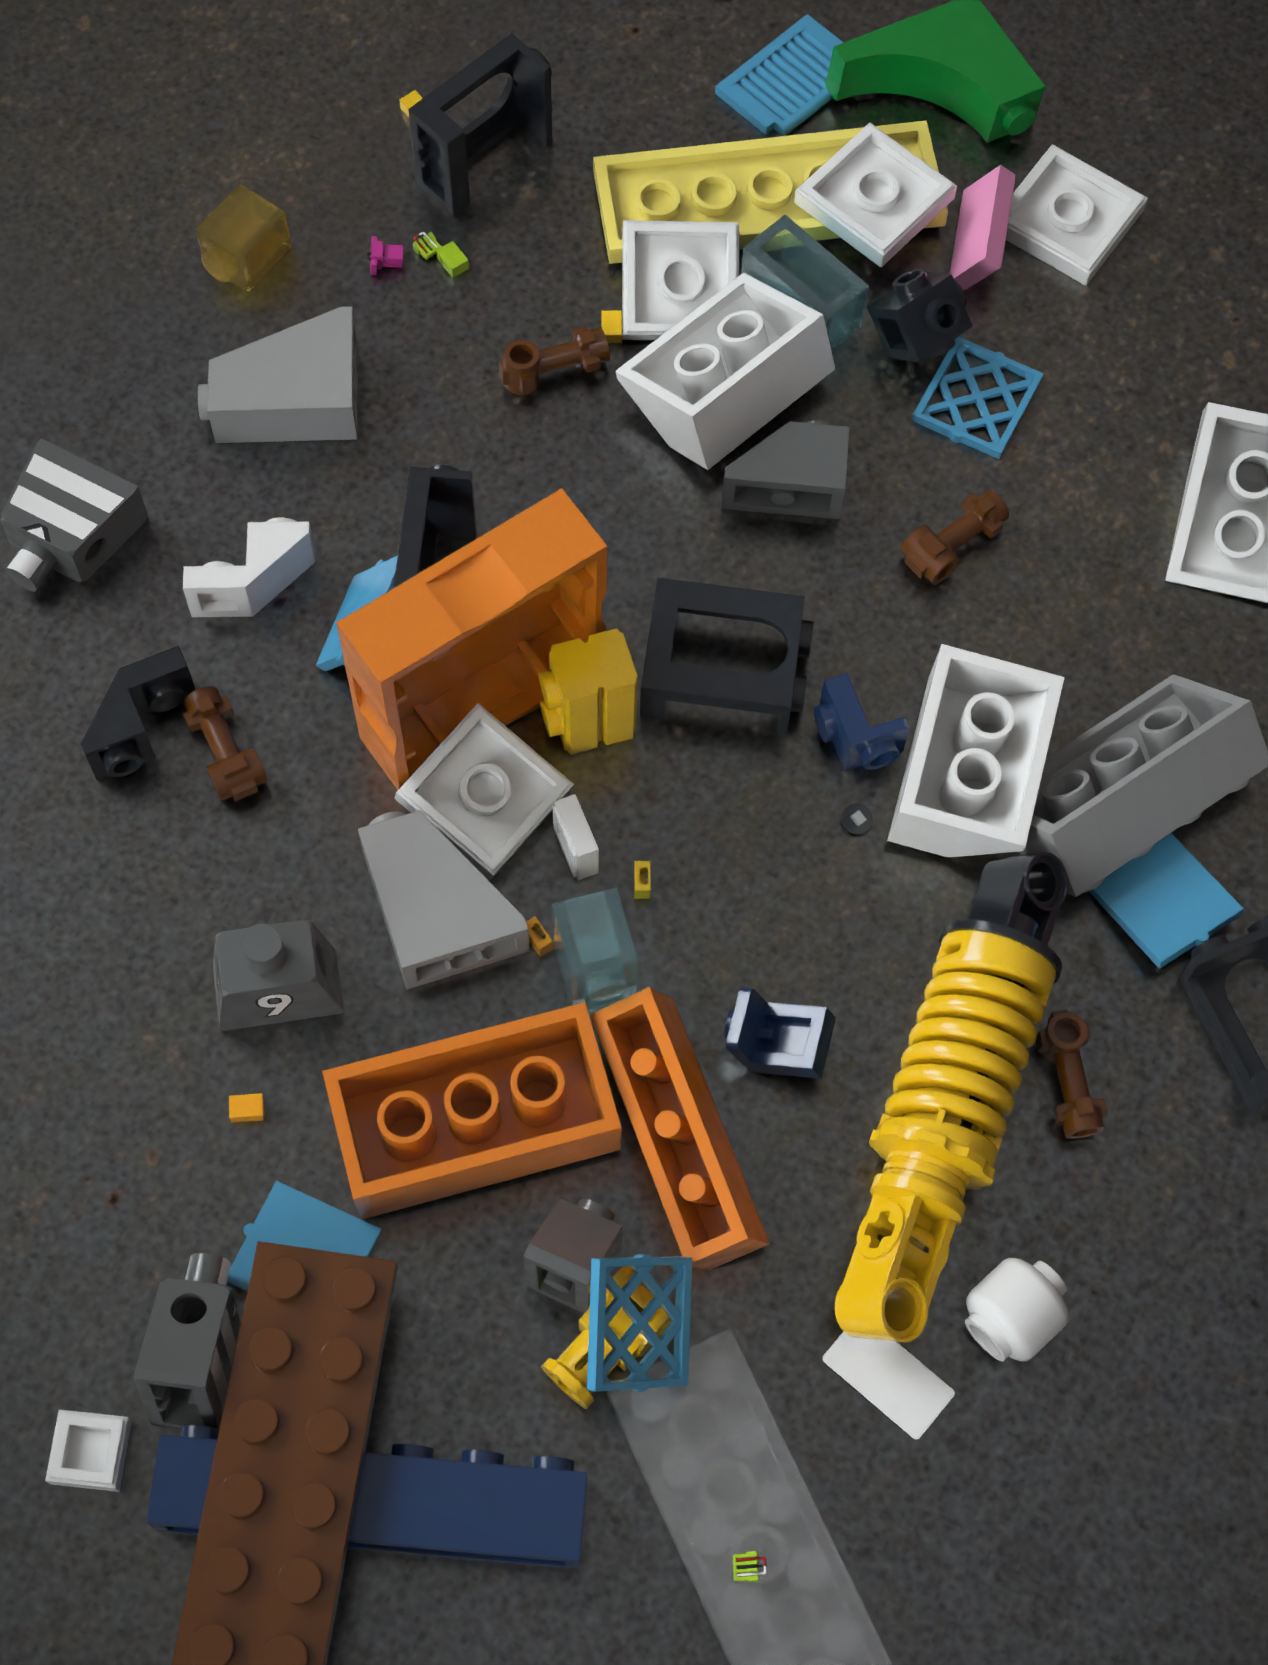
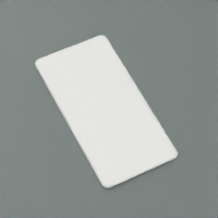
M843 1332L823 1355L824 1363L916 1440L924 1434L955 1395L951 1387L895 1341L854 1338Z

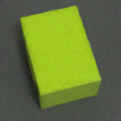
M454 241L436 250L437 259L452 278L469 269V260Z

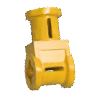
M623 1266L613 1276V1279L622 1289L635 1272L631 1266ZM640 1284L629 1299L641 1313L654 1296ZM606 1288L607 1308V1306L611 1303L614 1297ZM590 1305L588 1310L579 1319V1330L581 1333L557 1359L548 1358L541 1365L543 1371L568 1397L584 1409H587L594 1402L591 1394L593 1391L587 1390ZM660 1306L648 1321V1324L657 1336L660 1337L672 1320ZM621 1307L608 1325L616 1336L621 1339L633 1321ZM640 1332L627 1350L636 1359L638 1356L644 1355L652 1346ZM604 1338L605 1359L612 1350V1347ZM619 1358V1360L615 1363V1365L612 1367V1369L608 1372L606 1376H608L609 1373L617 1365L623 1371L627 1369V1366Z

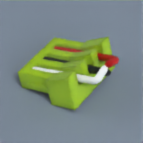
M421 232L413 238L415 241L413 242V250L426 260L429 257H433L434 254L436 255V250L442 247L432 232H429L428 236L425 232Z
M758 1551L732 1555L734 1581L761 1582L760 1575L767 1573L765 1557H759ZM760 1567H764V1572H760Z

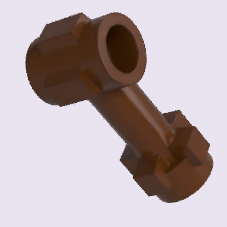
M586 326L574 329L572 331L573 341L538 350L537 346L528 340L519 339L510 342L504 350V359L498 361L499 377L502 384L511 393L524 396L531 394L537 389L539 375L577 364H580L581 369L584 368L586 372L601 369L602 363L610 361L609 345L603 329L598 327L588 330Z
M986 490L978 497L974 493L962 501L961 509L965 514L937 535L927 525H922L914 530L905 539L900 548V551L906 556L904 563L920 579L926 576L934 585L946 579L960 562L954 551L976 535L979 536L981 533H985L989 538H993L1002 531L1003 522L1009 518V511L1005 502L997 493Z
M213 686L202 687L191 692L183 701L187 711L183 713L190 732L202 729L217 762L206 766V770L220 801L230 797L237 801L258 792L257 786L268 782L254 748L251 747L240 752L225 720L234 714L227 696L221 697L218 689Z
M1061 1010L1051 1013L1048 1018V1025L1040 1030L1036 1036V1045L1038 1052L1046 1060L1056 1065L1064 1104L1057 1105L1053 1109L1056 1125H1063L1066 1138H1083L1105 1130L1103 1118L1108 1115L1104 1098L1091 1099L1079 1051L1091 1038L1088 1023H1085L1074 1012Z

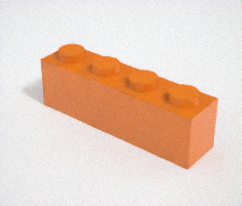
M647 987L590 1014L682 1256L692 1257V1267L712 1270L769 1245L770 1242L674 999L651 987Z

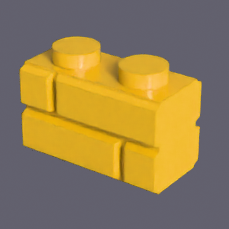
M615 628L589 635L588 642L585 643L580 638L552 645L549 652V671L539 673V681L544 700L540 701V707L549 737L560 735L564 751H567L570 755L598 748V742L603 741L607 746L633 739L634 732H636L638 675L624 634Z

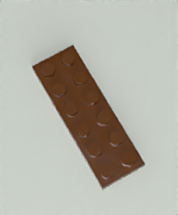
M261 1241L257 1242L171 1665H327L398 1272L396 1261Z

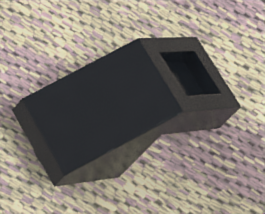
M179 646L119 668L81 742L96 780L107 776L121 777L139 769L143 762L156 758L140 716L151 711L165 712L180 705L191 692L196 690L188 665Z

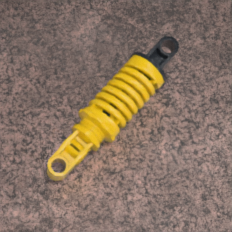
M1041 852L996 858L989 861L981 873L980 886L968 920L952 921L942 929L939 938L940 950L932 968L933 979L926 985L925 1001L918 1008L917 1024L910 1031L909 1047L902 1054L901 1070L895 1075L893 1080L894 1094L887 1099L885 1104L886 1114H882L880 1123L876 1130L873 1129L869 1140L870 1147L886 1163L882 1173L874 1177L870 1189L873 1197L868 1212L860 1224L857 1233V1244L846 1276L835 1299L837 1322L840 1328L851 1337L910 1342L922 1333L928 1319V1309L939 1275L949 1256V1245L955 1227L961 1224L966 1210V1206L963 1203L965 1191L967 1189L980 1190L982 1187L991 1186L996 1174L994 1166L1002 1143V1137L1007 1129L1004 1117L1011 1114L1014 1107V1098L1011 1094L1020 1089L1022 1076L1019 1071L1027 1067L1029 1061L1027 1048L1035 1043L1037 1035L1035 1025L1042 1021L1044 1015L1043 1007L1046 1008L1053 984L1059 980L1062 971V962L1058 955L1048 947V943L1060 907L1067 896L1068 877L1063 863L1052 853ZM878 1235L883 1236L881 1241L878 1240ZM925 1246L929 1249L928 1253L922 1251Z

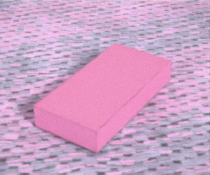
M999 165L963 190L949 273L952 274L954 280L962 287L963 291L1002 267L1015 185V174L1002 165Z

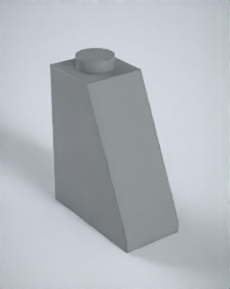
M353 307L336 308L210 359L208 384L198 385V410L200 420H210L215 443L357 440L358 339Z
M420 810L408 814L399 811L385 813L373 819L368 826L358 828L364 858L406 990L530 952L529 931L524 916Z

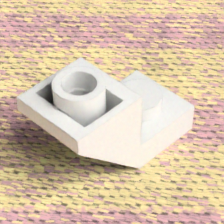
M284 517L272 518L266 522H248L246 566H235L223 561L208 562L203 566H184L183 591L191 616L253 617L315 563L316 551L310 522H297Z

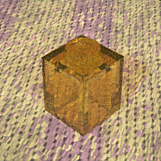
M242 184L196 229L202 254L201 261L205 269L217 280L223 283L230 281L247 293L292 248L285 212Z

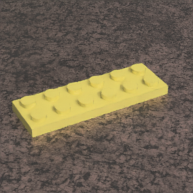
M927 120L875 126L939 172ZM864 127L593 157V172L609 264L622 263L623 220L739 222V249L840 238L794 203L795 191ZM947 206L924 228L945 226L948 216Z

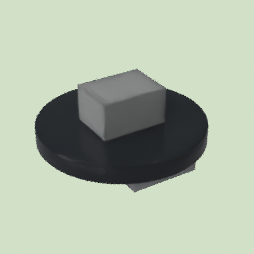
M851 804L842 813V824L851 834H863L872 826V813L863 804Z

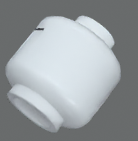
M1007 1258L968 1294L966 1305L970 1316L965 1320L966 1327L979 1345L995 1359L1003 1362L1007 1357L1021 1362L1028 1361L1067 1325L1069 1313L1066 1303L1062 1298L1067 1292V1287L1061 1277L1043 1261H1037L1032 1266L1018 1258Z

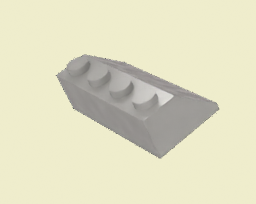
M1174 674L1046 758L1026 847L1018 853L1026 855L1049 852L1057 856L1067 872V893L1074 897L1097 888L1109 874L1130 860L1147 854L1159 840L1180 826L1197 820L1205 809L1227 794L1244 788L1252 777L1268 767V750L1251 701Z

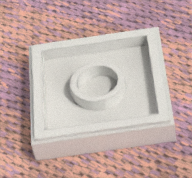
M869 123L795 191L794 203L879 267H883L955 199L957 185Z
M1052 144L1013 193L1006 240L1087 286L1143 213L1148 198Z
M623 220L622 340L658 339L739 277V222Z
M478 703L396 792L394 799L411 813L420 810L491 881L553 811L554 801L564 798L574 784Z

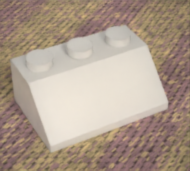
M742 273L615 372L618 381L668 446L709 470L836 368L823 314L752 276Z
M941 644L928 678L887 841L948 858L1023 851L1026 847L1064 677Z

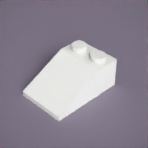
M1210 402L1204 408L1190 462L1165 581L1268 603V414Z

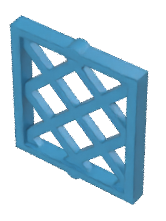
M958 336L955 338V346L947 352L914 411L912 421L949 437L955 443H963L996 459H1000L1037 391L1044 373L1009 359L1001 352H993ZM964 353H969L985 360L988 364L970 368ZM956 356L962 371L945 375ZM1001 370L1010 371L1025 378V380L1007 384ZM992 372L998 387L980 392L974 377ZM965 379L971 394L953 399L947 384ZM939 387L944 401L929 405ZM1027 389L1017 408L1011 393ZM1003 396L1009 411L990 415L984 400ZM976 403L982 418L963 422L957 407ZM949 410L955 425L951 426L930 415ZM1011 420L1000 438L995 424ZM986 426L992 442L982 440L969 434L967 431Z
M636 1254L634 1257L591 1259L587 1390L597 1392L631 1389L644 1392L648 1388L688 1386L692 1257H651L650 1255ZM656 1265H670L673 1273L660 1287L649 1272ZM616 1266H631L635 1273L621 1289L610 1273ZM643 1282L654 1297L640 1313L629 1297L640 1283ZM676 1287V1299L674 1306V1304L671 1302L668 1296ZM606 1288L609 1290V1292H610V1293L612 1294V1296L614 1297V1299H613V1300L611 1301V1303L607 1306V1308H606ZM661 1306L672 1322L661 1336L658 1337L648 1324V1321ZM622 1307L633 1323L621 1339H619L608 1324ZM641 1332L652 1347L638 1364L627 1348ZM673 1337L674 1357L666 1347ZM604 1338L612 1347V1350L605 1359ZM660 1356L670 1369V1372L665 1378H649L646 1372ZM620 1358L631 1374L626 1380L610 1381L606 1375Z

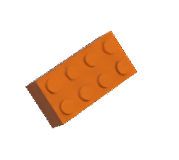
M586 1002L322 1071L353 1200L360 1220L621 1150L622 1127Z

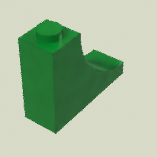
M953 0L834 46L825 83L826 88L836 101L862 94L891 93L932 102L959 116L972 126L987 143L1006 135L1015 136L1021 134L1033 125L1046 88L980 0Z

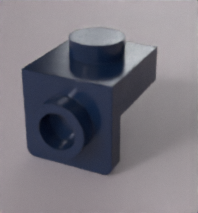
M848 673L824 680L820 703L814 707V717L823 741H833L844 770L848 771L864 766L865 769L873 770L895 761L899 754L904 751L909 733V727L905 718H897L870 727Z
M740 988L735 1008L728 1013L725 1022L726 1048L750 1072L822 1079L836 1017L827 1007L768 1003L755 989Z

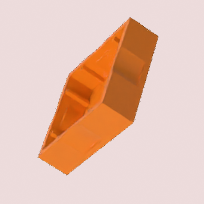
M562 488L336 622L360 739L397 790L404 785L478 703L505 726L539 709L540 701L544 700L539 673L549 671V652L552 645L580 638L585 643L588 642L589 635L606 631L607 626L602 620L601 612L607 592L608 546Z

